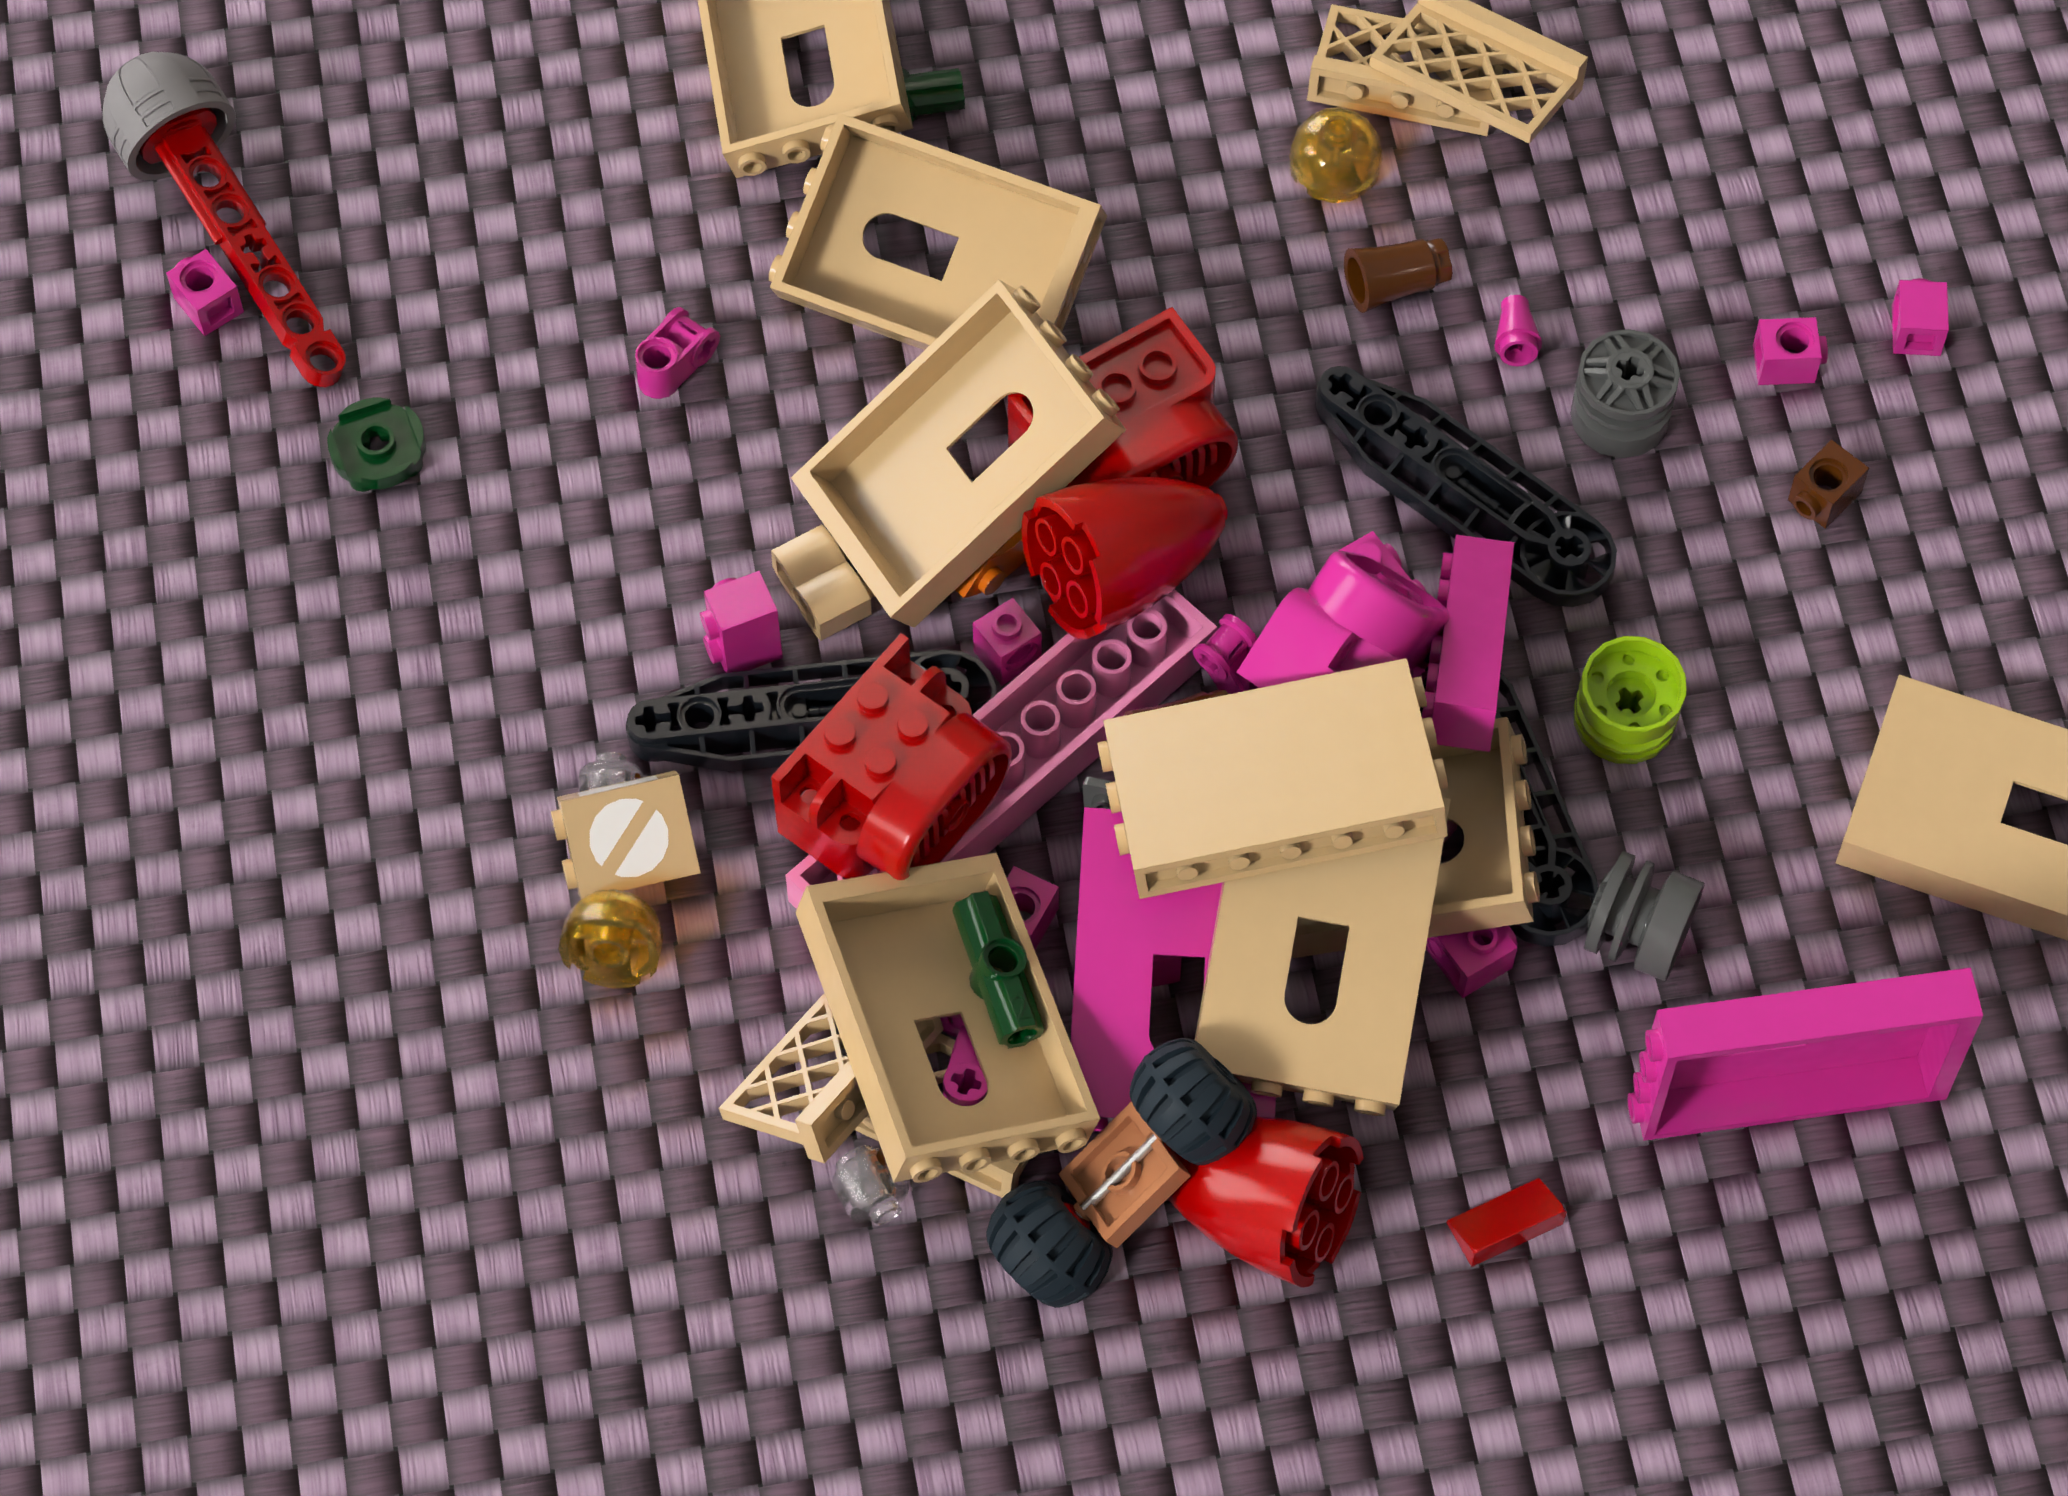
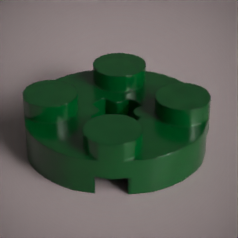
M381 397L363 399L346 407L338 415L339 422L334 426L333 432L331 429L329 431L327 444L332 464L337 473L349 481L350 486L356 491L366 492L371 489L393 487L404 482L409 477H414L422 470L423 456L426 450L424 431L416 413L407 406L403 409L398 405L391 404L390 399ZM379 436L382 442L389 441L381 450L373 451L367 449L370 446V438Z

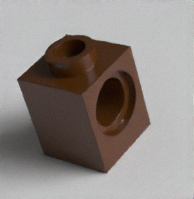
M1831 439L1794 476L1788 501L1793 504L1801 516L1816 521L1826 529L1862 493L1869 467ZM1818 485H1827L1833 490H1826Z

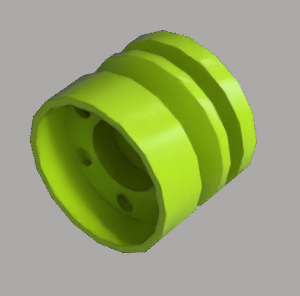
M1622 636L1603 643L1590 655L1586 663L1574 703V726L1582 743L1596 756L1615 764H1637L1657 756L1669 745L1686 697V675L1678 658L1663 644L1646 637Z

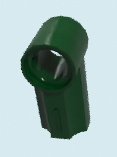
M902 68L912 122L916 119L917 115L965 109L963 81L959 68L909 74L906 69Z

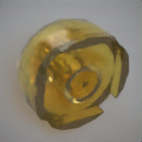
M1342 107L1325 108L1309 116L1297 128L1289 156L1291 176L1296 183L1298 179L1307 188L1308 195L1318 200L1337 203L1349 202L1359 198L1361 191L1367 189L1370 185L1372 188L1377 183L1383 159L1380 137L1370 121L1356 111Z
M616 889L598 890L586 895L569 911L562 929L558 950L563 963L569 969H571L573 963L577 968L584 971L583 980L607 988H631L640 984L642 976L650 973L651 977L656 972L663 944V931L655 910L645 900L632 893Z

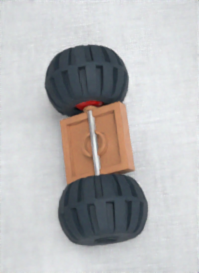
M1189 1038L1171 1040L1150 1051L1143 1058L1134 1072L1130 1085V1098L1132 1102L1058 1174L1075 1199L1058 1185L1049 1181L1038 1180L1020 1185L1007 1193L992 1213L986 1231L990 1250L1004 1270L1023 1289L1041 1303L1054 1308H1060L1078 1303L1098 1289L1107 1275L1112 1261V1246L1118 1248L1191 1176L1174 1151L1193 1164L1206 1165L1234 1151L1252 1131L1257 1116V1108L1253 1097L1242 1082L1232 1075L1221 1062L1215 1059L1197 1041Z

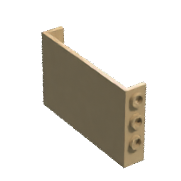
M1407 658L1103 720L1107 740L1097 742L1103 772L1113 771L1115 777L1114 782L1105 783L1111 814L1122 812L1124 823L1114 825L1120 856L1131 855L1139 899L1448 837L1445 806L1441 790L1448 789L1445 767L1442 758L1432 759L1430 749L1437 748L1434 724L1431 717L1422 719L1420 708L1427 707L1424 685L1421 676L1411 677Z

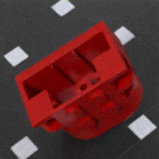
M1173 307L1079 356L1093 373L1089 381L1096 391L1099 388L1102 389L1118 405L1120 410L1115 415L1126 431L1066 487L1102 479L1159 477L1182 480L1209 488L1226 472L1236 456L1238 437L1214 405L1216 366L1210 355ZM1019 393L1008 395V448L1028 430L1033 419V407L1030 400L1025 395Z
M900 633L771 776L778 833L844 878L866 876L875 868L881 873L887 872L897 880H905L910 876L909 870L912 867L940 863L986 811L1007 776L1012 759L1011 745L1004 737L972 716L969 702L946 685L944 671L937 666H932L925 671L910 660L909 638Z

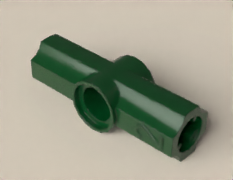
M988 891L972 893L967 898L956 902L952 909L972 966L969 976L970 986L974 993L984 1000L999 1044L1006 1045L1008 1049L1025 1046L1028 1042L1040 1038L1045 1029L1024 973L1027 963L1026 952L1017 941L1012 939L997 896L989 894ZM992 966L1001 969L1003 972L997 971Z

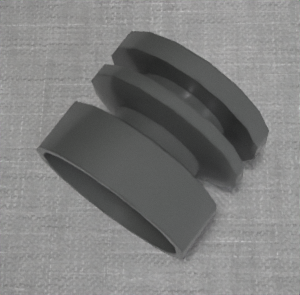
M1626 329L1610 331L1594 339L1582 353L1570 415L1575 432L1587 446L1600 454L1626 458L1640 456L1650 451L1667 434L1680 378L1677 359L1667 345L1649 333Z
M1622 851L1616 864L1605 874L1592 903L1587 919L1588 932L1584 949L1597 954L1606 935H1611L1614 938L1609 950L1608 959L1616 962L1628 943L1636 945L1638 947L1634 960V969L1666 982L1691 926L1705 883L1672 871L1659 890L1651 886L1655 864L1647 860L1637 880L1631 879L1630 875L1636 857L1633 854Z

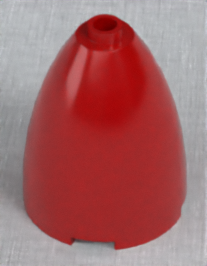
M1159 477L1102 479L1069 486L1036 497L1033 508L1023 513V550L1031 577L1040 574L1043 586L1054 603L1049 606L1048 612L1067 633L1078 639H1088L1127 622L1152 607L1180 585L1212 550L1225 528L1228 510L1223 498L1219 494L1214 493L1207 487L1182 480Z
M1256 1116L1249 1135L1234 1151L1217 1161L1206 1165H1196L1185 1160L1174 1151L1191 1176L1168 1200L1185 1219L1211 1241L1251 1266L1303 1288L1313 1285L1315 1277L1313 1273L1323 1260L1333 1264L1350 1231L1361 1195L1360 1191L1354 1189L1355 1164L1360 1165L1364 1159L1362 1147L1356 1138L1312 1124L1281 1118Z

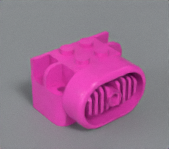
M1335 551L1329 556L1309 589L1295 588L1281 601L1237 670V673L1258 688L1407 658L1411 677L1421 676L1424 682L1427 675L1425 669L1428 666L1425 659L1430 653L1432 640L1443 633L1444 625L1449 620V612L1445 606L1429 593L1387 566L1361 554Z

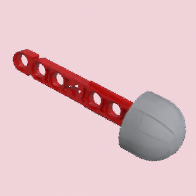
M149 52L129 60L116 71L109 81L102 111L106 134L124 165L133 177L141 180H158L170 176L173 177L215 245H220L282 345L291 350L289 356L302 377L314 386L328 387L334 385L342 376L345 366L346 355L331 329L324 331L322 315L267 231L265 220L219 150L221 144L231 133L236 121V113L210 72L188 56L171 52ZM203 171L215 175L219 183L211 187L202 186L196 182L194 174ZM221 208H232L241 215L242 220L237 223H226L218 217L216 212ZM245 247H249L252 252L261 251L259 260L252 252L244 253ZM268 281H278L287 287L289 293L281 297L272 296L264 290L263 284ZM291 318H302L311 325L312 330L305 334L295 333L287 326L286 322ZM315 355H326L334 361L336 367L330 371L318 370L311 364L310 358Z

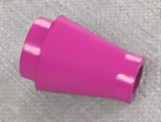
M1510 295L1501 302V315L1494 347L1501 360L1510 366H1525L1532 363L1537 358L1538 352L1542 347L1541 337L1530 312L1529 301L1522 295Z

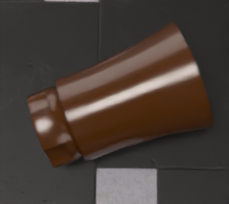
M1442 238L1426 241L1424 239H1417L1379 247L1348 248L1344 255V273L1347 288L1355 307L1361 313L1414 293L1431 290L1439 283L1450 281L1453 274L1449 250Z

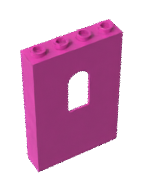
M1084 807L1070 1042L1100 1116L1094 1131H1102L1108 1123L1132 1102L1130 1098V1085L1134 1072L1143 1058L1150 1051L1154 1050L1149 1037L1153 955L1205 958V984L1222 883L1139 899L1131 855L1120 856L1114 825L1124 823L1122 812L1111 814V809ZM1242 1082L1255 1101L1257 1116L1275 1118L1276 1097L1252 1093V1084Z
M1971 968L1658 1009L1652 1029L1645 1032L1646 1050L1639 1053L1640 1071L1635 1072L1633 1075L1634 1092L1628 1093L1627 1097L1631 1122L1633 1124L1640 1123L1643 1141L1947 1100L1983 1018Z

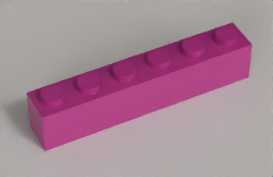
M1456 535L1453 554L1443 552L1437 600L1449 612V620L1444 625L1443 633L1432 640L1425 688L1427 707H1423L1422 719L1431 717L1433 720L1437 745L1490 752L1497 709L1514 542Z

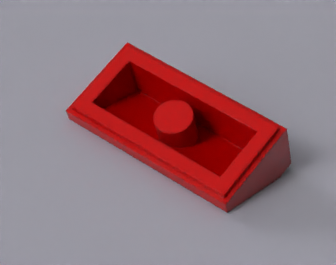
M1537 1178L1447 1220V1225L1469 1264L1473 1267L1563 1225L1567 1212L1557 1197L1540 1178Z

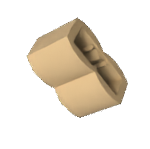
M823 525L771 550L772 567L820 641L872 615L871 598L875 595L860 574L856 573L847 562L849 560Z

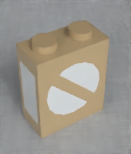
M675 770L557 797L559 809L550 811L557 841L566 839L570 859L561 860L568 890L577 888L581 900L701 873L680 776Z

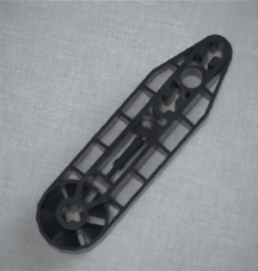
M1346 366L1331 367L1322 374L1317 383L1315 399L1318 416L1329 426L1366 476L1454 539L1456 535L1478 537L1474 534L1476 531L1486 539L1514 542L1513 558L1518 561V565L1512 561L1510 579L1535 597L1551 605L1576 607L1591 603L1605 593L1614 576L1617 549L1611 533L1598 520L1427 399L1365 378ZM1417 414H1420V415L1424 416L1425 418H1427V419L1430 420L1431 422L1428 423L1427 421H1425L1423 418H1421V417L1418 416ZM1378 421L1384 423V425H1373L1369 422ZM1441 430H1444L1446 433L1454 437L1456 440L1461 442L1469 449L1466 450L1465 448H1463L1461 445H1459L1454 440L1449 438L1447 435L1442 433ZM1365 452L1371 457H1373L1375 460L1380 462L1382 465L1387 467V471L1381 468L1376 463H1374L1372 460H1370L1369 457L1365 454ZM1479 457H1482L1483 459H1485L1487 462H1489L1490 464H1492L1494 467H1496L1497 469H1499L1501 472H1503V473L1506 474L1507 476L1504 477L1502 474H1500L1499 472H1497L1496 470H1494L1492 467H1490L1489 465H1487L1485 462H1483L1482 460H1480ZM1401 477L1407 483H1409L1414 488L1419 490L1421 493L1426 495L1425 498H1423L1421 495H1419L1414 490L1409 488L1407 485L1402 483L1400 480H1398V478ZM1517 484H1520V485L1523 486L1525 489H1527L1528 491H1530L1532 494H1534L1535 496H1537L1538 498H1540L1542 501L1545 502V504H1542L1540 501H1538L1537 499H1535L1533 496H1531L1530 494H1528L1526 491H1524L1523 489H1521L1520 487H1518ZM1435 505H1440L1442 508H1444L1449 513L1454 515L1456 518L1461 520L1464 524L1461 525L1453 518L1448 516L1446 513L1441 511L1439 508H1437ZM1599 542L1604 547L1606 553L1590 560L1591 543ZM1588 564L1604 577L1594 585L1584 581Z
M955 650L910 653V660L925 671L932 666H937L944 671L946 685L962 695L969 702V705V688H988L991 698L997 694V687L991 671L974 656ZM879 656L721 673L658 699L641 701L631 708L626 721V733L630 748L640 759L645 761H667L726 772L780 767L796 749L757 754L756 751L799 746L861 678H848V676L864 674ZM957 667L966 669L965 675L961 671L956 670ZM843 677V679L799 683V681ZM794 682V684L749 688L750 686ZM744 687V689L718 692L723 689ZM988 701L971 704L972 715ZM747 719H755L751 722L746 721ZM729 720V725H723V721ZM698 722H708L711 724L704 729H694L691 727ZM673 726H678L679 730L673 731ZM651 729H655V730H656V731H654V732H647L648 730H651ZM751 752V754H748V755H739V756H724V755H723V754H733V753Z
M1430 653L1428 654L1427 658L1425 659V661L1427 662L1428 666H1429ZM1500 672L1499 691L1506 698L1509 706L1497 708L1495 719L1507 717L1510 723L1516 721L1527 746V764L1519 766L1521 780L1526 779L1528 782L1532 804L1530 810H1524V819L1527 825L1532 827L1536 846V855L1528 856L1529 872H1536L1540 893H1544L1540 895V902L1532 903L1534 922L1509 926L1514 934L1525 942L1544 947L1565 945L1582 936L1586 931L1590 912L1589 909L1568 908L1571 892L1590 896L1591 903H1593L1598 891L1597 878L1515 689ZM1534 763L1546 790L1534 792L1523 767ZM1553 805L1564 833L1552 835L1542 809ZM1569 867L1575 871L1572 877L1564 870L1565 868ZM1564 919L1567 929L1556 930L1554 925Z

